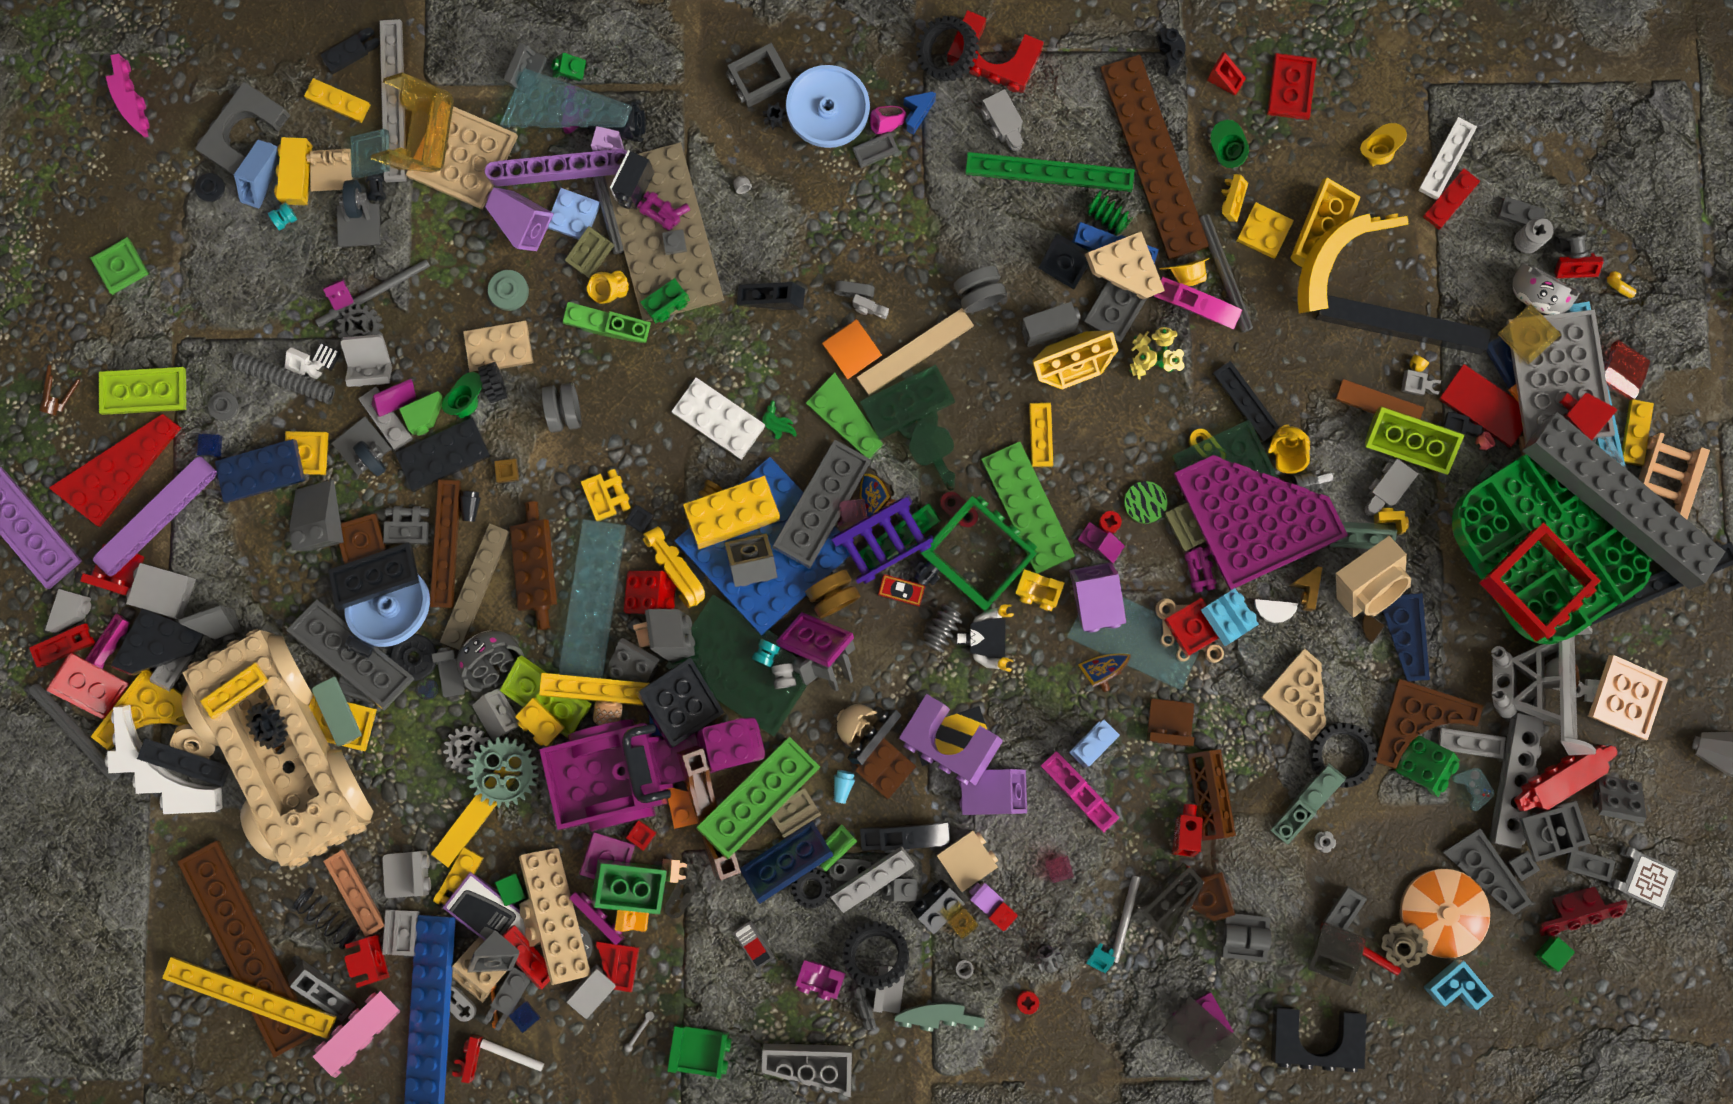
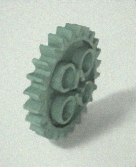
M506 736L504 742H501L500 738L497 737L496 743L493 744L488 739V747L480 744L482 751L475 750L473 752L477 758L469 759L474 766L467 767L468 771L473 772V774L467 776V779L474 780L469 787H477L474 795L476 796L481 793V802L488 798L489 806L494 801H497L498 808H500L502 802H505L508 808L510 801L518 805V797L525 800L524 792L532 793L529 785L536 786L537 784L532 778H536L539 775L533 772L534 769L538 768V765L532 764L536 756H528L531 749L523 750L524 742L517 746L516 738L512 743H509L508 736ZM491 754L499 757V763L495 766L487 762V757ZM519 757L522 762L518 768L511 767L509 764L510 758ZM504 766L506 771H519L523 774L521 776L505 774V777L502 778L500 773H487L483 769L500 770ZM493 776L496 778L497 784L494 787H487L484 783L486 777ZM510 778L518 780L519 786L516 789L512 790L507 787L506 782Z

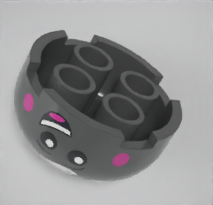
M498 630L484 631L471 637L462 646L457 656V670L468 689L476 692H481L482 688L491 686L495 689L503 685L517 658L521 655L524 656L515 639L509 634ZM492 664H497L503 673L498 675Z

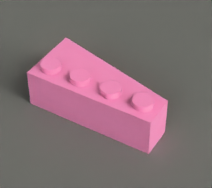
M381 991L378 994L375 992L371 994L365 1001L367 1005L361 1010L357 1008L348 1017L350 1021L344 1027L342 1025L338 1026L331 1034L333 1037L327 1043L323 1041L314 1050L316 1054L313 1058L332 1077L336 1078L341 1073L339 1069L342 1066L349 1065L356 1058V1052L364 1049L373 1040V1035L375 1033L379 1034L400 1013L399 1009Z

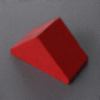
M1222 52L1207 81L1232 95H1236L1246 77L1229 56Z

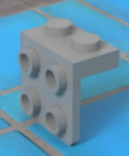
M382 335L343 337L341 339V346L348 365L345 378L347 387L390 383L392 364Z
M427 851L386 854L383 856L384 892L386 898L429 895L431 880L428 877L430 859Z

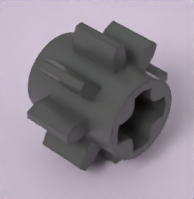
M1050 945L1041 947L1038 950V956L1034 957L1040 971L1045 970L1048 973L1057 971L1060 968L1059 962L1064 961L1058 947L1053 948Z

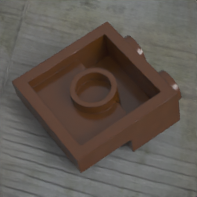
M885 738L882 739L862 765L855 764L858 767L855 771L887 799L892 796L916 768L909 759Z

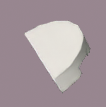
M1254 600L1256 611L1265 621L1271 623H1281L1288 620L1296 612L1298 603Z

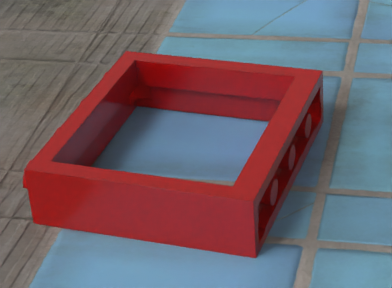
M1543 522L1534 528L1479 583L1537 642L1544 637L1549 639L1556 633L1554 628L1557 625H1563L1570 618L1568 614L1571 611L1575 612L1584 604L1582 602L1583 598L1587 599L1596 592L1594 587L1600 580ZM1537 541L1583 586L1546 625L1500 579Z

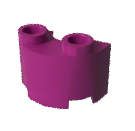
M804 959L795 986H798L797 990L809 994L810 990L818 992L817 997L830 1001V998L837 999L845 973L831 969L832 967Z

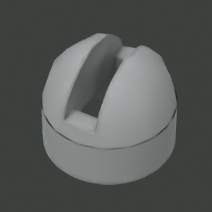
M738 176L734 180L733 185L737 194H744L752 188L749 179L745 176Z
M967 960L958 962L956 965L957 975L963 979L972 976L974 968L971 962ZM970 967L971 970L960 974L961 970Z

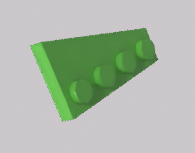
M836 373L806 402L808 407L865 457L871 459L883 446V443Z

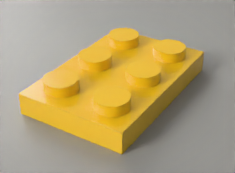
M313 694L309 707L327 742L336 744ZM347 702L362 736L342 746L366 751L377 709Z

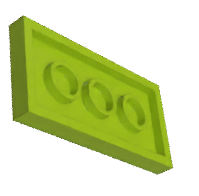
M184 367L99 372V413L102 415L186 410V369Z
M519 656L500 691L522 707H525L532 698H536L566 727L561 734L568 738L569 734L577 731L592 704L587 700L539 696L541 673L546 672L524 656Z

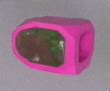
M898 106L877 107L871 111V129L875 134L892 132L905 122L906 112Z

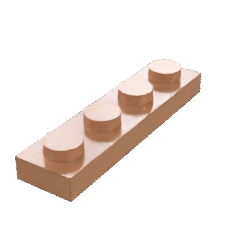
M341 850L324 860L323 862L364 936L368 937L385 926V921L346 851Z

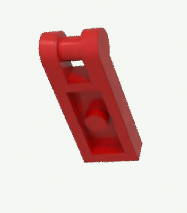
M81 624L30 647L29 649L36 667H44L68 656L70 652L75 653L81 649L93 646L95 640L93 637H90L88 624ZM77 635H80L82 639L79 642L75 639Z

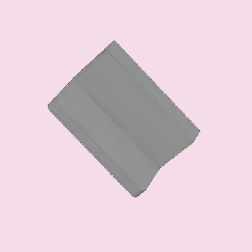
M500 688L483 695L472 705L493 742L496 741L497 737L500 738L519 727L517 724L519 720L515 718L516 714L505 695L500 691Z
M597 964L590 970L591 975L584 977L566 997V1002L586 1019L615 988V983L603 974V969Z
M880 965L878 976L889 972L893 967ZM905 975L900 977V981L897 984L894 982L890 988L887 986L884 987V990L876 988L874 1012H900Z

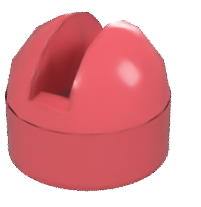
M1485 431L1477 437L1476 445L1480 444V450H1488L1495 446V440L1489 432Z

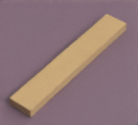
M961 308L858 376L857 380L868 396H870L973 328L974 325Z

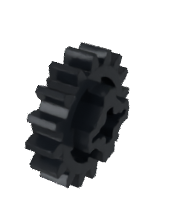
M259 702L247 710L248 715L245 718L249 721L246 726L251 729L249 735H254V742L259 741L260 747L266 746L268 750L270 748L275 749L286 741L285 737L288 733L285 731V728L288 725L283 723L285 717H280V710L275 711L273 704L268 706L267 702Z

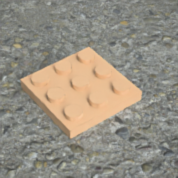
M1609 655L1588 716L1635 737L1648 740L1668 679L1615 655Z

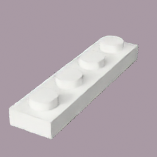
M1460 117L1456 119L1418 191L1435 200L1440 197L1477 126Z

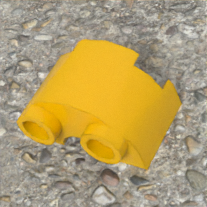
M1024 569L1016 594L1020 596L1019 601L1029 605L1035 602L1040 604L1041 609L1052 612V609L1056 608L1064 582L1046 578Z

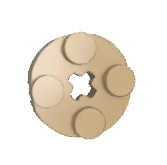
M190 724L176 727L170 741V747L207 759L210 758L216 748L215 745L203 740L192 729ZM194 741L197 743V746H194L192 743L188 742Z

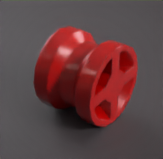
M1107 511L1099 519L1098 525L1107 534L1108 532L1113 534L1120 528L1122 520L1117 512Z
M1026 990L1018 995L1016 1003L1022 1013L1033 1014L1037 1011L1039 999L1035 993Z

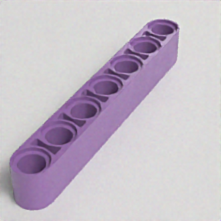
M624 149L494 161L487 164L485 174L494 186L616 175L621 166L617 164V161L625 158L627 151ZM600 160L606 161L603 166H601V167H597V166H596V163H597L598 161H600ZM580 162L585 163L582 168H575L576 164ZM557 165H564L560 171L554 170ZM536 167H543L541 172H533ZM522 169L519 175H513L514 170ZM495 171H501L498 177H492V174Z
M203 457L194 459L94 556L93 562L108 576L116 574L215 478L217 471Z

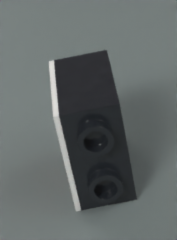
M628 150L610 186L615 200L623 208L630 209L631 207L637 210V205L642 200L654 175L649 159Z

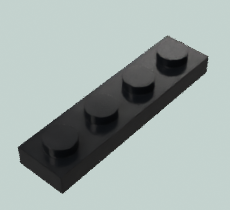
M1231 361L1212 374L1262 443L1276 433L1280 427Z
M146 738L137 757V760L220 787L224 786L231 768L228 765Z

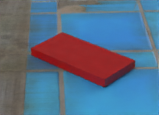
M1465 364L1460 367L1439 398L1441 402L1460 415L1470 417L1469 421L1475 425L1482 426V430L1489 432L1494 438L1509 448L1512 447L1523 431L1518 401Z

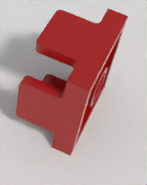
M378 935L345 944L346 949L360 945L361 949L360 952L345 956L349 977L352 978L366 973L369 978L368 980L355 983L356 988L390 977L384 955H382L383 950Z

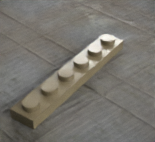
M492 524L488 525L440 643L458 650L464 645L508 540L510 531Z

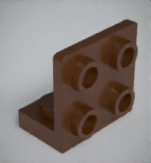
M1151 699L1146 742L1187 747L1194 746V737H1191L1194 704Z

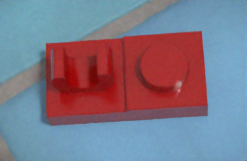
M1591 253L1590 257L1582 258L1559 257L1554 274L1556 278L1599 277L1604 260L1602 256L1596 257L1594 253Z
M473 1035L469 1040L467 1039L463 1050L466 1053V1061L456 1059L454 1062L462 1066L461 1072H452V1075L455 1077L462 1076L461 1082L470 1083L474 1080L483 1036Z

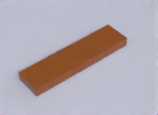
M1345 379L1341 381L1335 398L1336 401L1373 414L1382 406L1421 419L1424 410L1422 406Z

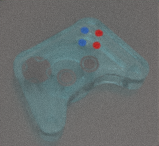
M1472 768L1452 777L1454 783L1465 785L1467 791L1471 794L1470 809L1472 811H1478L1494 796V790L1479 768Z

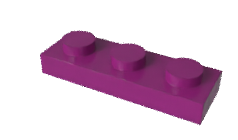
M575 892L569 898L615 945L625 938L622 935L623 932L615 931L616 923L611 924L606 919L608 915L601 908H594L591 904L592 899L585 892Z

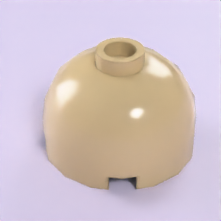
M854 704L845 710H841L837 716V733L841 740L850 747L860 742L864 737L866 729L873 726L877 721V716L874 715L877 712L862 704Z

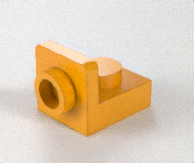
M617 910L615 931H646L649 913Z

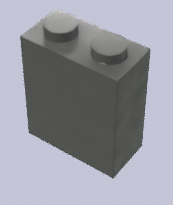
M1072 302L1023 318L1020 329L1027 348L1075 332L1079 324L1078 319L1081 317L1078 308L1073 307Z

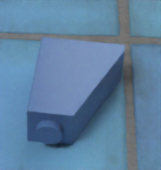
M257 140L235 172L234 177L241 203L258 209L261 207L280 160L278 148L272 143Z

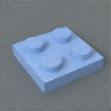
M561 188L551 211L554 215L548 229L579 240L588 226L592 227L601 204L599 201Z

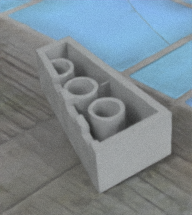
M764 1043L762 1050V1073L787 1080H795L808 1086L813 1085L826 1091H834L851 1097L852 1046Z

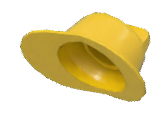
M1397 123L1382 125L1363 141L1360 147L1361 153L1367 157L1372 167L1390 162L1394 157L1395 151L1406 140V129Z
M1209 257L1184 265L1159 269H1171L1177 282L1193 286L1207 279L1205 261Z

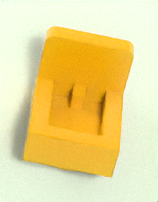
M1382 508L1380 512L1374 515V523H1396L1397 535L1406 533V529L1409 527V520L1405 516V511H1393V508Z

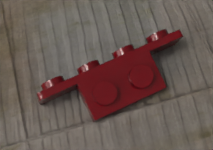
M1595 886L1555 897L1552 903L1560 918L1542 923L1539 933L1541 937L1546 935L1555 936L1561 931L1567 929L1576 930L1582 925L1589 923L1597 924L1606 918H1619L1625 913L1628 903L1626 900L1605 905Z

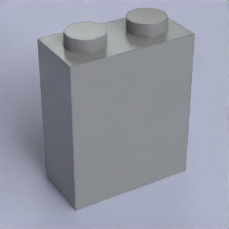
M140 563L139 567L134 571V582L127 592L126 604L173 618L183 619L196 579Z

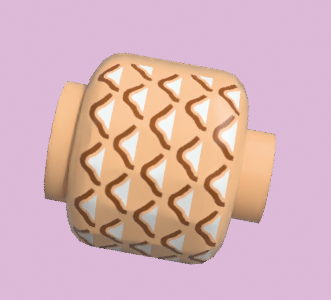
M595 702L593 721L597 725L621 721V703Z

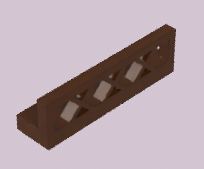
M1221 749L1187 754L1198 817L1203 819L1202 841L1236 836ZM1203 756L1204 767L1202 770L1197 767L1195 757ZM1202 778L1206 780L1208 784V788L1205 792L1200 788V781L1202 780ZM1206 800L1211 803L1212 807L1209 814L1204 810L1203 806ZM1209 822L1215 825L1216 835H1208L1207 825Z

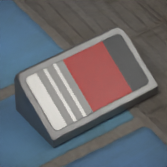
M751 920L733 932L756 969L775 958Z

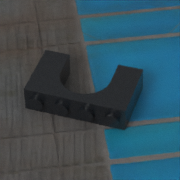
M1273 1006L1271 1060L1277 1063L1278 1067L1291 1068V1064L1300 1065L1299 1068L1313 1069V1066H1322V1070L1335 1071L1336 1067L1344 1068L1346 1072H1358V1069H1365L1367 1014L1339 1011L1337 1042L1332 1049L1325 1053L1312 1054L1304 1049L1299 1039L1300 1010L1294 1007Z

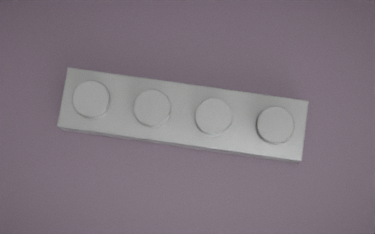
M901 846L831 892L830 897L844 913L915 866L914 861Z

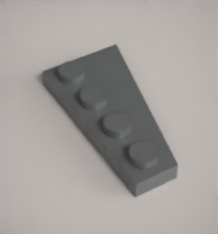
M1480 828L1442 851L1511 914L1514 915L1532 903Z

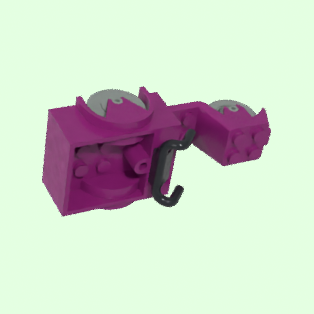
M754 717L740 718L705 727L673 748H669L661 736L652 737L651 733L656 731L654 724L647 725L642 723L635 725L634 720H623L571 733L568 735L569 742L539 749L557 829L563 830L588 824L590 832L598 829L656 816L654 807L668 804L667 799L671 797V792L668 789L674 788L673 783L685 780L676 752L696 745L703 748L710 774L764 759L765 750L756 719Z

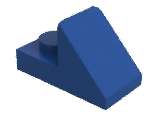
M928 92L904 98L903 105L912 110L905 121L909 133L915 134L935 103L936 93Z

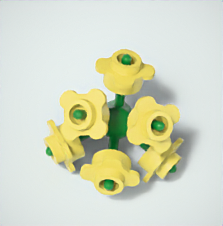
M1161 327L1152 334V339L1156 340L1157 345L1162 346V350L1158 352L1148 345L1151 341L1147 336L1148 331L1144 335L1139 333L1137 336H1134L1132 341L1134 347L1131 350L1137 349L1139 353L1133 358L1129 371L1132 372L1133 376L1137 375L1139 380L1141 379L1140 376L1146 375L1145 370H1149L1150 367L1158 365L1159 368H1164L1168 373L1174 369L1180 371L1184 368V363L1182 362L1184 352L1181 349L1172 352L1167 350V346L1171 345L1174 337L1177 336L1176 331H1172L1167 327Z

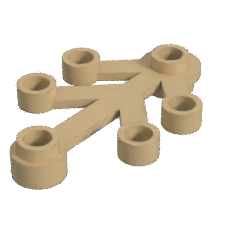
M1162 599L1156 604L1155 612L1162 619L1163 627L1160 643L1164 647H1169L1174 643V636L1164 620L1188 605H1176L1170 599ZM1163 606L1169 608V613L1163 612ZM1165 636L1171 639L1170 644L1164 642ZM1209 644L1202 648L1206 659L1211 663L1219 662L1224 656V651L1219 645L1211 646ZM1179 646V650L1176 652V658L1180 662H1185L1190 658V656L1186 657L1185 659L1181 658L1180 652L1183 650ZM1211 651L1216 652V658L1210 656Z

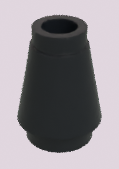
M462 491V496H460L462 521L475 522L481 501L479 492Z

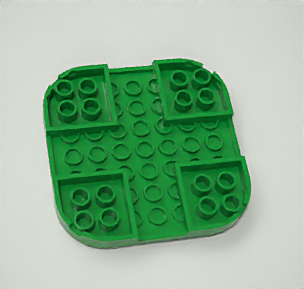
M1525 454L1460 497L1453 510L1452 529L1457 544L1481 580L1534 528L1543 522L1597 576L1600 582L1594 587L1596 592L1587 599L1583 598L1582 602L1584 604L1575 612L1571 611L1568 614L1570 618L1563 625H1557L1554 628L1556 633L1549 639L1544 637L1536 642L1539 644H1556L1574 637L1592 625V622L1642 590L1651 576L1652 572H1649V563L1653 559ZM1539 541L1500 578L1544 625L1583 587ZM1497 602V604L1499 605V607L1501 608V610L1503 611L1511 625L1522 636L1535 642V640Z

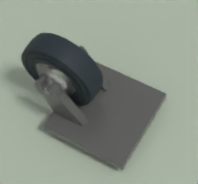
M357 180L344 181L343 191L339 194L340 206H337L338 247L381 245L380 204L369 203L366 193L361 191Z
M363 417L332 442L333 446L358 476L367 469L377 477L386 471L380 458L388 453L391 447L366 417Z

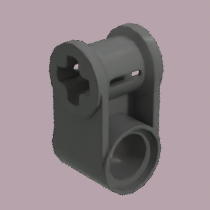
M1575 229L1557 234L1553 238L1556 251L1569 258H1582L1589 254L1585 247V232Z

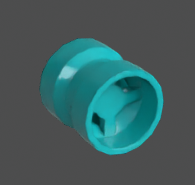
M286 202L280 205L278 210H272L268 213L279 231L284 229L289 222L293 223L298 220Z
M760 639L758 643L759 649L757 652H754L752 659L771 668L774 662L773 657L778 654L780 647Z

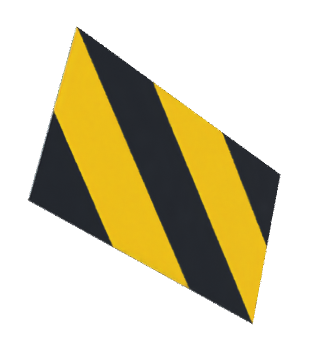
M980 706L944 718L935 737L936 747L940 753L953 755L961 752L968 745L979 725L987 729ZM917 750L922 766L930 764L921 758L923 753Z

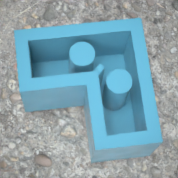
M1455 959L1424 986V989L1434 1001L1443 1007H1446L1456 997L1460 996L1469 1008L1478 1010L1493 997L1466 962Z

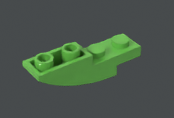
M568 302L562 324L583 329L582 331L602 336L646 343L651 322Z

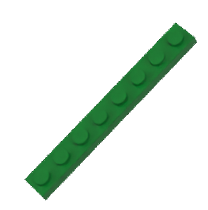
M968 152L965 175L1132 192L1135 169Z

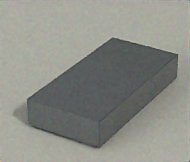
M888 132L853 147L852 151L860 168H863L898 153L899 149L891 132Z

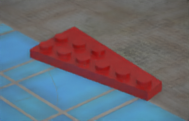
M161 414L49 487V489L96 526L101 527L176 436L181 427L166 415Z

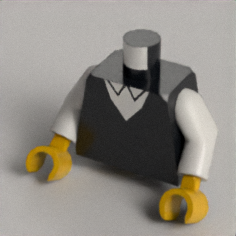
M1003 604L998 608L986 610L975 617L974 621L970 623V632H957V645H970V655H973L974 660L986 668L1001 669L1007 672L1012 670L1006 668V663L1009 661L1013 662V660L1005 657L1006 618H1002L1013 616V614L1006 613L1007 607H1011V604Z

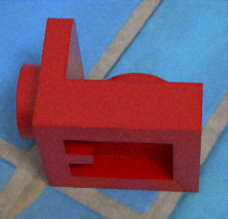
M1003 901L988 916L1002 931H1005L1018 917Z

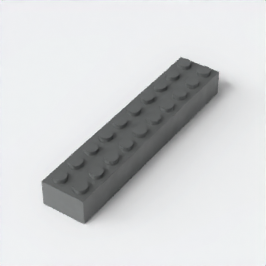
M1558 412L1542 421L1522 451L1689 590L1705 584L1724 555L1725 551Z

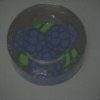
M421 679L416 685V694L421 699L431 700L438 694V684L432 679Z

